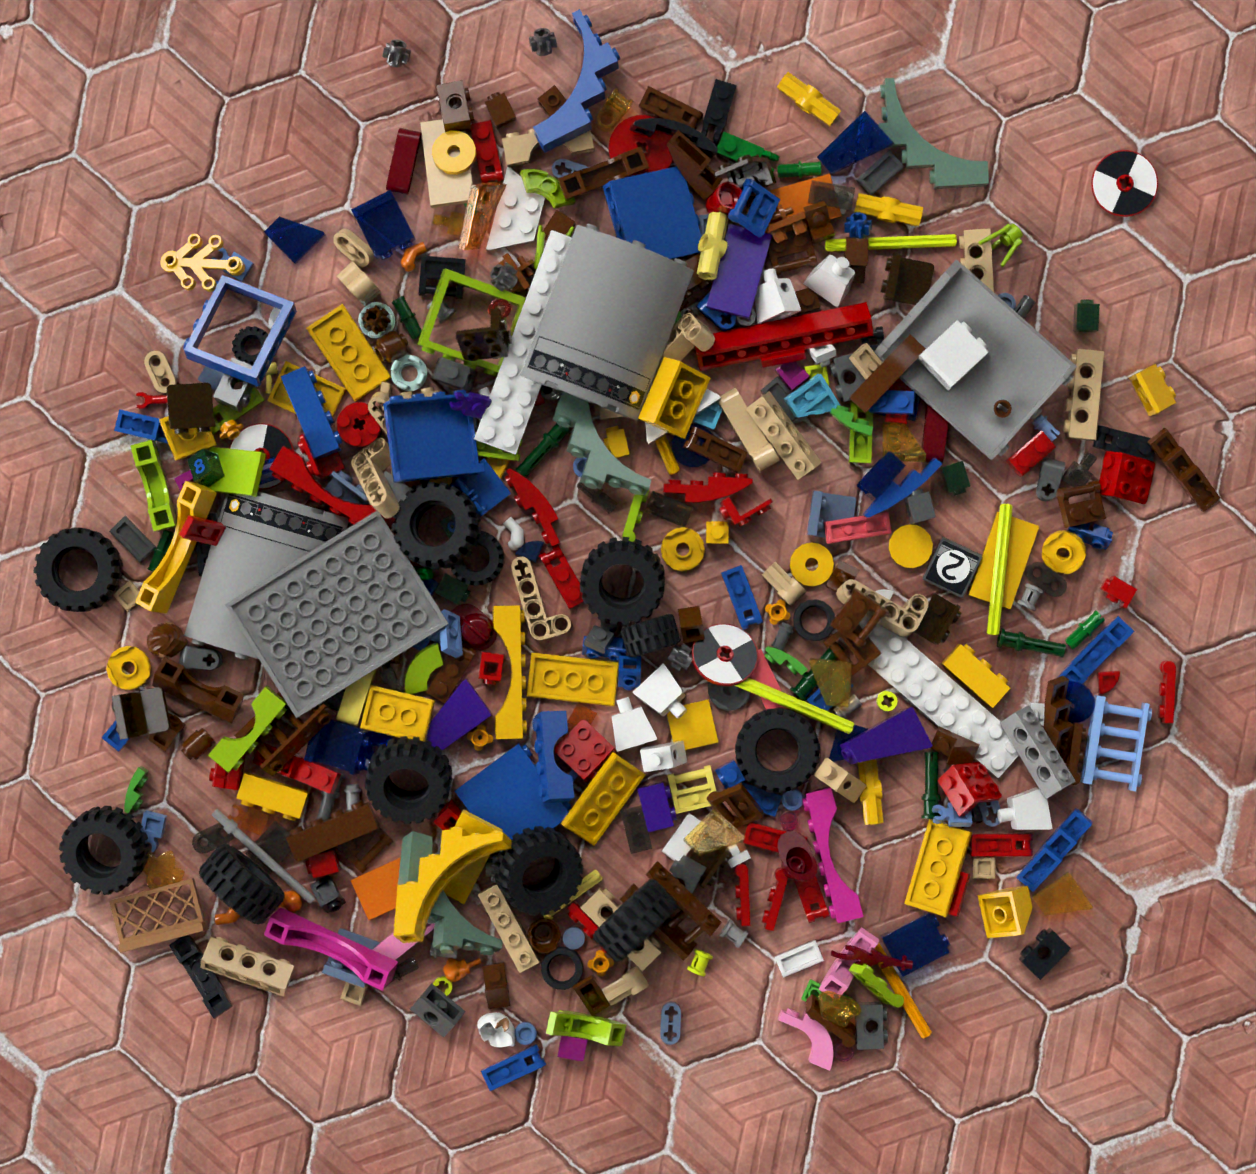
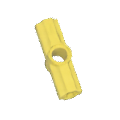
M721 212L709 213L705 233L698 243V250L701 254L697 274L699 278L704 280H714L717 278L720 259L727 249V241L724 238L728 218L726 214Z

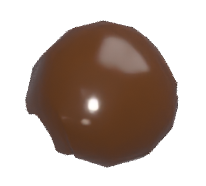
M540 918L530 925L527 938L530 946L538 953L548 954L557 949L561 933L558 925L551 919Z

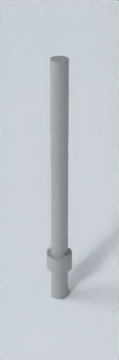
M218 809L212 813V816L224 826L223 829L228 834L232 833L305 901L311 904L315 897L237 827L238 824L233 819L229 820Z

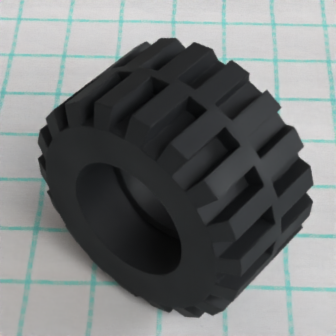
M481 531V534H477L476 539L479 540L477 545L483 546L489 553L488 565L483 570L472 571L466 567L463 561L459 565L453 564L451 568L453 575L468 585L478 586L490 583L498 577L504 566L505 558L502 545L494 536L484 531Z
M666 614L630 625L620 631L628 657L644 655L678 644L681 641L674 615Z

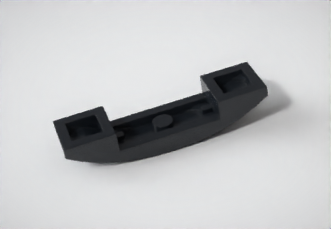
M646 118L634 121L629 129L648 137L655 130L672 136L679 130L708 157L713 158L718 152V148L705 135L677 121L662 118Z
M190 935L182 936L169 945L179 963L183 964L203 997L202 1001L213 1019L233 1007L216 973L201 968L203 953Z

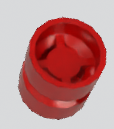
M724 182L719 185L706 200L707 212H721L728 217L730 210L734 209L742 193L741 188L733 182Z

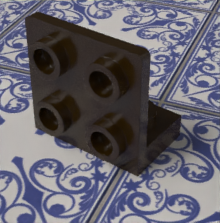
M934 593L928 602V609L921 623L914 632L933 644L944 643L950 634V631L947 630L950 624H955L961 616L959 611L961 606L953 604Z
M707 833L690 856V859L707 868L699 882L702 888L713 884L717 878V873L715 872L719 866L724 868L730 859V855H728L729 849Z

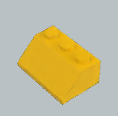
M664 357L638 419L685 439L711 378L681 361Z

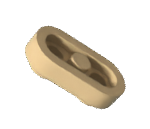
M341 229L334 235L335 246L356 265L365 267L373 260L374 254L372 249L352 231Z
M149 352L144 360L145 367L156 390L161 393H167V386L164 387L162 381L167 378L170 382L169 385L177 384L176 377L167 357L162 352ZM156 358L160 359L159 366L153 365V361Z

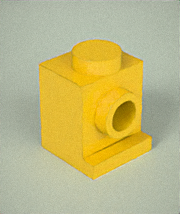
M618 426L606 428L607 438H603L607 449L611 450V453L616 458L629 456L630 453L624 429H619Z
M706 521V544H728V522Z

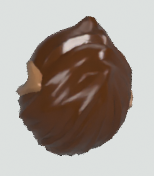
M171 622L158 624L147 635L149 651L155 656H159V658L166 657L170 659L174 657L188 642L182 629Z

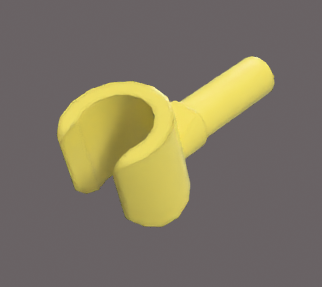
M276 362L271 363L266 373V393L268 394L271 393L272 387L271 375L278 374Z

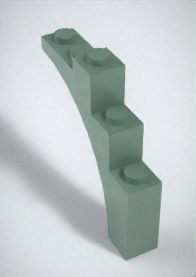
M885 78L884 85H880V97L884 98L885 107H881L882 120H886V123H879L877 129H874V143H878V149L905 147V150L901 151L902 163H906V169L933 167V170H929V182L934 184V189L987 186L989 184L988 161H970L954 157L938 150L924 140L911 126L902 111L896 93L894 78Z
M561 391L552 421L557 422L562 427H573L566 451L570 452L574 457L587 458L580 482L591 489H601L604 482H607L611 487H622L628 489L632 494L646 495L652 480L635 473L623 465L607 449L592 422L589 402Z
M412 831L403 837L398 885L406 884L408 881L418 882L420 858L428 857V855L432 854V836ZM444 890L440 893L427 921L429 924L435 923L432 948L439 949L444 954H452L461 948L463 950H477L483 955H493V953L502 949L503 941L501 939L490 936L474 927L460 915L449 901Z

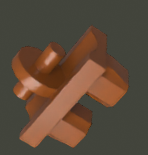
M781 204L777 206L779 212L774 213L772 219L775 221L782 218V220L767 226L768 233L772 234L777 244L788 240L784 228L792 226L796 236L807 232L804 211L787 218L786 216L794 213L792 207L783 209Z
M507 253L502 256L504 259L498 264L503 266L507 262L518 271L515 274L518 280L516 285L510 289L511 292L516 294L524 289L526 291L529 290L530 284L522 272L525 271L527 276L531 277L534 273L530 267L534 264V261L531 259L526 262L523 256L517 258V261L521 266L518 267L510 254Z

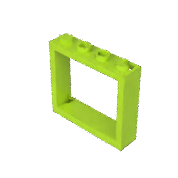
M443 269L417 345L422 346V351L432 355H434L435 351L443 354V358L454 362L456 359L464 361L463 365L474 370L478 366L485 369V374L496 377L504 357L500 358L498 365L484 360L466 361L463 359L461 352L429 341L448 283L450 281L518 306L510 328L511 336L526 298L506 290L501 292L490 284L449 269Z

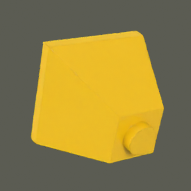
M1028 886L1010 887L977 895L987 938L1016 936L1025 933L1032 911Z

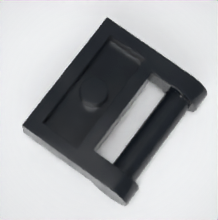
M422 255L419 296L435 294L437 286L427 285V279L440 280L443 269H449L465 275L466 259ZM457 284V288L447 287L444 296H455L456 299H463L464 286Z

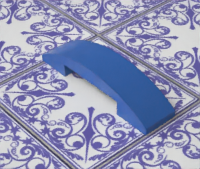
M1119 616L1109 623L1058 676H1065L1069 679L1067 690L1071 694L1087 680L1117 647H1120L1135 632Z

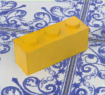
M958 644L941 664L988 706L993 708L1009 691L1010 687L1007 685L1009 681L1000 673L996 676L990 670L992 666L982 658L979 661L974 656L976 652L969 645L965 644L962 646Z
M246 772L244 773L236 799L241 800L242 805L253 807L255 804L261 806L264 812L274 814L277 811L283 813V818L295 821L296 818H302L310 792Z

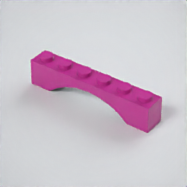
M825 787L805 792L806 798H802L804 810L810 813L811 819L807 820L810 833H815L816 841H813L815 854H820L822 861L818 863L820 875H825L827 884H823L826 897L831 898L832 905L828 906L831 919L836 918L837 923L862 918L863 913L858 894L842 881L830 857L829 830L837 810L832 788Z
M281 907L270 916L264 936L283 945L308 948L328 955L350 968L358 975L362 982L382 991L392 981L398 965L397 961Z

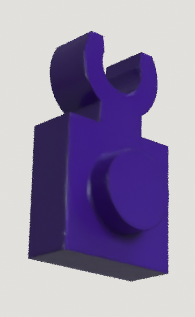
M455 392L454 395L459 401L450 402L449 404L453 410H461L463 415L482 419L485 410L492 401L486 395L470 392L468 397H465L463 393Z

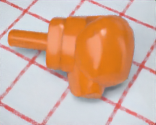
M285 891L284 901L278 907L286 908L288 911L295 913L302 908V898L296 891Z
M449 958L446 961L447 964L443 967V972L448 981L458 982L470 974L469 968L480 964L481 960L478 958L466 963L464 959L458 961L457 959Z

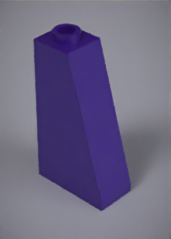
M468 679L461 682L430 722L426 740L432 742L434 748L438 746L441 750H444L492 715Z
M913 707L896 713L840 744L841 754L850 765L920 751L933 746Z

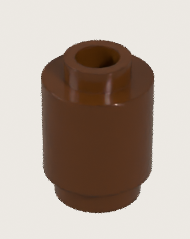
M201 728L199 731L196 730L181 744L184 747L181 751L189 760L192 758L197 760L212 746L211 743L214 739L204 728Z

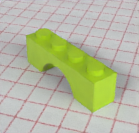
M149 440L130 445L136 468L139 471L145 488L148 513L153 531L159 532L176 527L177 517L156 441Z
M266 686L251 703L255 712V725L252 731L242 738L234 739L224 736L208 756L228 773L232 768L236 771L244 762L241 757L245 752L251 753L259 744L255 740L260 734L265 737L273 727L270 724L275 717L279 720L287 709L284 706L287 702L270 687Z

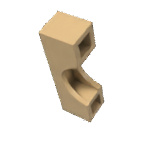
M533 129L528 130V134L519 135V132L506 134V138H502L507 167L530 163L532 153L540 146ZM591 130L562 145L567 147L572 155L593 152L594 146Z

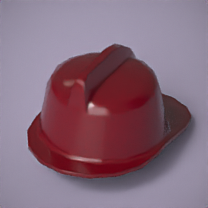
M461 604L451 611L460 616L461 638L465 645L478 651L488 649L493 645L497 632L493 629L491 619L472 604Z
M794 831L782 834L778 840L777 848L782 861L781 868L783 873L788 878L797 882L809 881L814 878L818 865L805 837Z

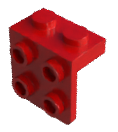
M304 434L299 435L301 441H298V445L302 454L308 456L309 461L306 464L311 475L313 474L323 479L330 476L333 471L340 472L346 469L339 452L316 460Z
M1106 451L1099 479L1101 485L1100 495L1146 504L1155 469L1154 461L1126 453Z
M730 497L720 502L722 507L719 508V511L725 520L729 518L733 526L738 524L741 527L752 520L750 516L754 513H757L759 516L770 510V504L773 501L769 499L740 516Z
M581 720L554 749L555 753L587 784L592 781L612 752L618 753L586 720Z
M980 762L952 765L937 780L959 817L965 816L978 803L997 801L1002 797L998 786L990 777L987 768Z

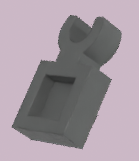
M605 619L604 622L601 621L600 627L594 625L585 639L584 646L604 654L614 639V632L617 630L618 622L616 625H607V619Z

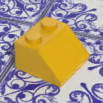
M1156 364L1129 377L1148 416L1157 414L1176 403L1174 399L1176 394L1173 388L1167 386L1164 380L1166 375L1161 366L1157 367Z

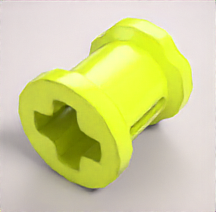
M889 691L880 692L876 699L877 706L884 711L893 710L898 702L896 695ZM885 695L892 697L889 707L881 703L884 701L883 696Z
M695 948L694 952L696 954L687 970L705 977V969L709 960L713 959V956Z

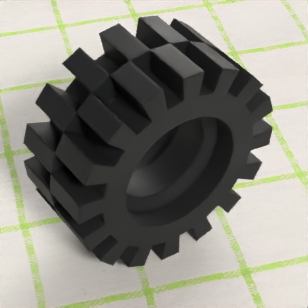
M248 326L245 329L239 330L238 334H235V339L232 341V351L236 359L253 366L259 353L256 355L247 354L244 348L245 343L248 339L256 338L260 341L262 349L269 334L256 326Z

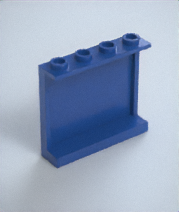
M677 167L617 179L603 185L616 237L630 243L633 240L639 241L646 245L645 249L671 260L693 254L696 256L701 253L698 250V243L702 235L699 229V217L695 214L693 207L694 198L689 192L688 182Z
M466 390L453 391V395H446L445 392H435L430 397H425L424 393L413 394L411 398L404 399L403 395L390 397L389 401L383 403L394 483L471 476L485 472L484 463H479L477 445L474 439L473 417L463 415L461 410H453L449 404L450 402L459 401L454 395L455 392H461L465 397H468L469 393Z
M520 743L455 790V793L470 813L503 829L502 832L511 840L514 834L523 833L522 830L526 828L534 830L535 826H542L544 829L546 827H556L572 808L569 802L542 803V797L539 796L538 787L541 783L540 775L537 774L536 770L537 763L535 764L530 758L533 754L527 745L522 746Z

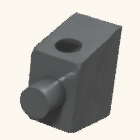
M440 357L437 360L431 379L471 392L478 372L471 367Z

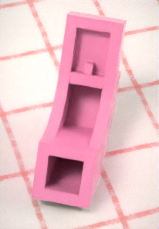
M861 927L846 945L856 946L871 953V948L877 946L879 939ZM845 947L840 952L843 954H853V952L846 950ZM836 958L824 977L819 990L837 1002L847 990L854 977L849 968L854 962L860 960Z
M787 1008V1011L781 1009L778 1016L779 1021L796 1027L809 1036L812 1044L811 1053L808 1058L809 1062L830 1071L833 1062V1045L825 1027L816 1020H812L805 1011L801 1018L799 1017L800 1013L789 1008Z

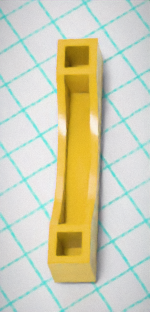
M185 481L177 500V524L171 544L159 566L143 582L135 603L151 612L167 614L197 542L184 539L179 533L188 515L207 518L217 492L202 484Z
M520 605L492 606L493 629L502 639L511 665L509 691L502 707L495 715V739H523V734H527V722L522 720V712L526 711V698H522V689H526V677L522 676L521 667H525V654H521V645H525V632H521V623H524L525 620L524 610H520Z

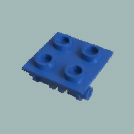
M485 458L479 462L484 463L485 472L478 475L460 476L450 484V486L459 489L476 505V512L480 517L511 494Z

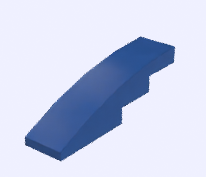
M119 409L114 431L168 444L159 418Z
M932 458L920 474L912 469L899 485L891 480L863 515L869 518L906 498L926 482L942 463L936 458Z
M1075 808L1040 847L1016 878L1034 892L1062 862L1064 856L1077 844L1078 839L1090 828L1093 821Z

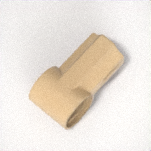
M776 562L762 574L766 581L778 591L777 594L790 607L806 592Z
M636 966L621 975V978L602 988V991L612 1006L631 994L635 995L641 992L649 984L641 970Z

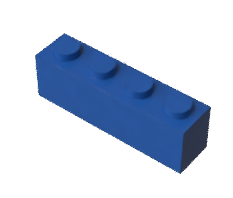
M304 366L281 376L314 458L319 460L341 451L340 444L343 443L338 431L334 432L331 424L335 422L331 412L325 411L323 403H326L322 391H317L314 383H317V379L313 370L309 371Z

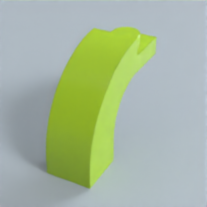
M559 1010V1012L550 1011L546 1033L554 1036L584 1038L607 1046H622L627 1024L595 1015Z

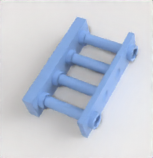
M1094 695L1080 782L1092 785L1093 780L1097 778L1129 783L1128 790L1136 791L1137 787H1140L1142 774H1139L1146 725L1147 721L1150 722L1152 708H1149L1150 704L1143 702L1141 709L1112 705L1105 701L1106 697ZM1113 713L1138 717V729L1135 731L1105 726V723H1102L1103 714ZM1110 735L1135 739L1134 753L1101 748V745H1098L1099 737ZM1101 756L1132 761L1131 774L1098 770V767H1095L1096 758Z

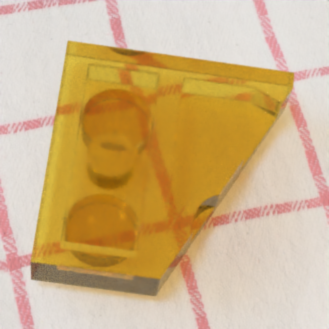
M883 422L882 460L925 462L926 453L906 424Z
M810 658V667L826 705L848 708L850 706L853 662Z
M714 808L683 841L701 856L741 843L745 840V836Z
M1070 872L1065 873L1032 896L1045 916L1078 910H1091L1093 908Z

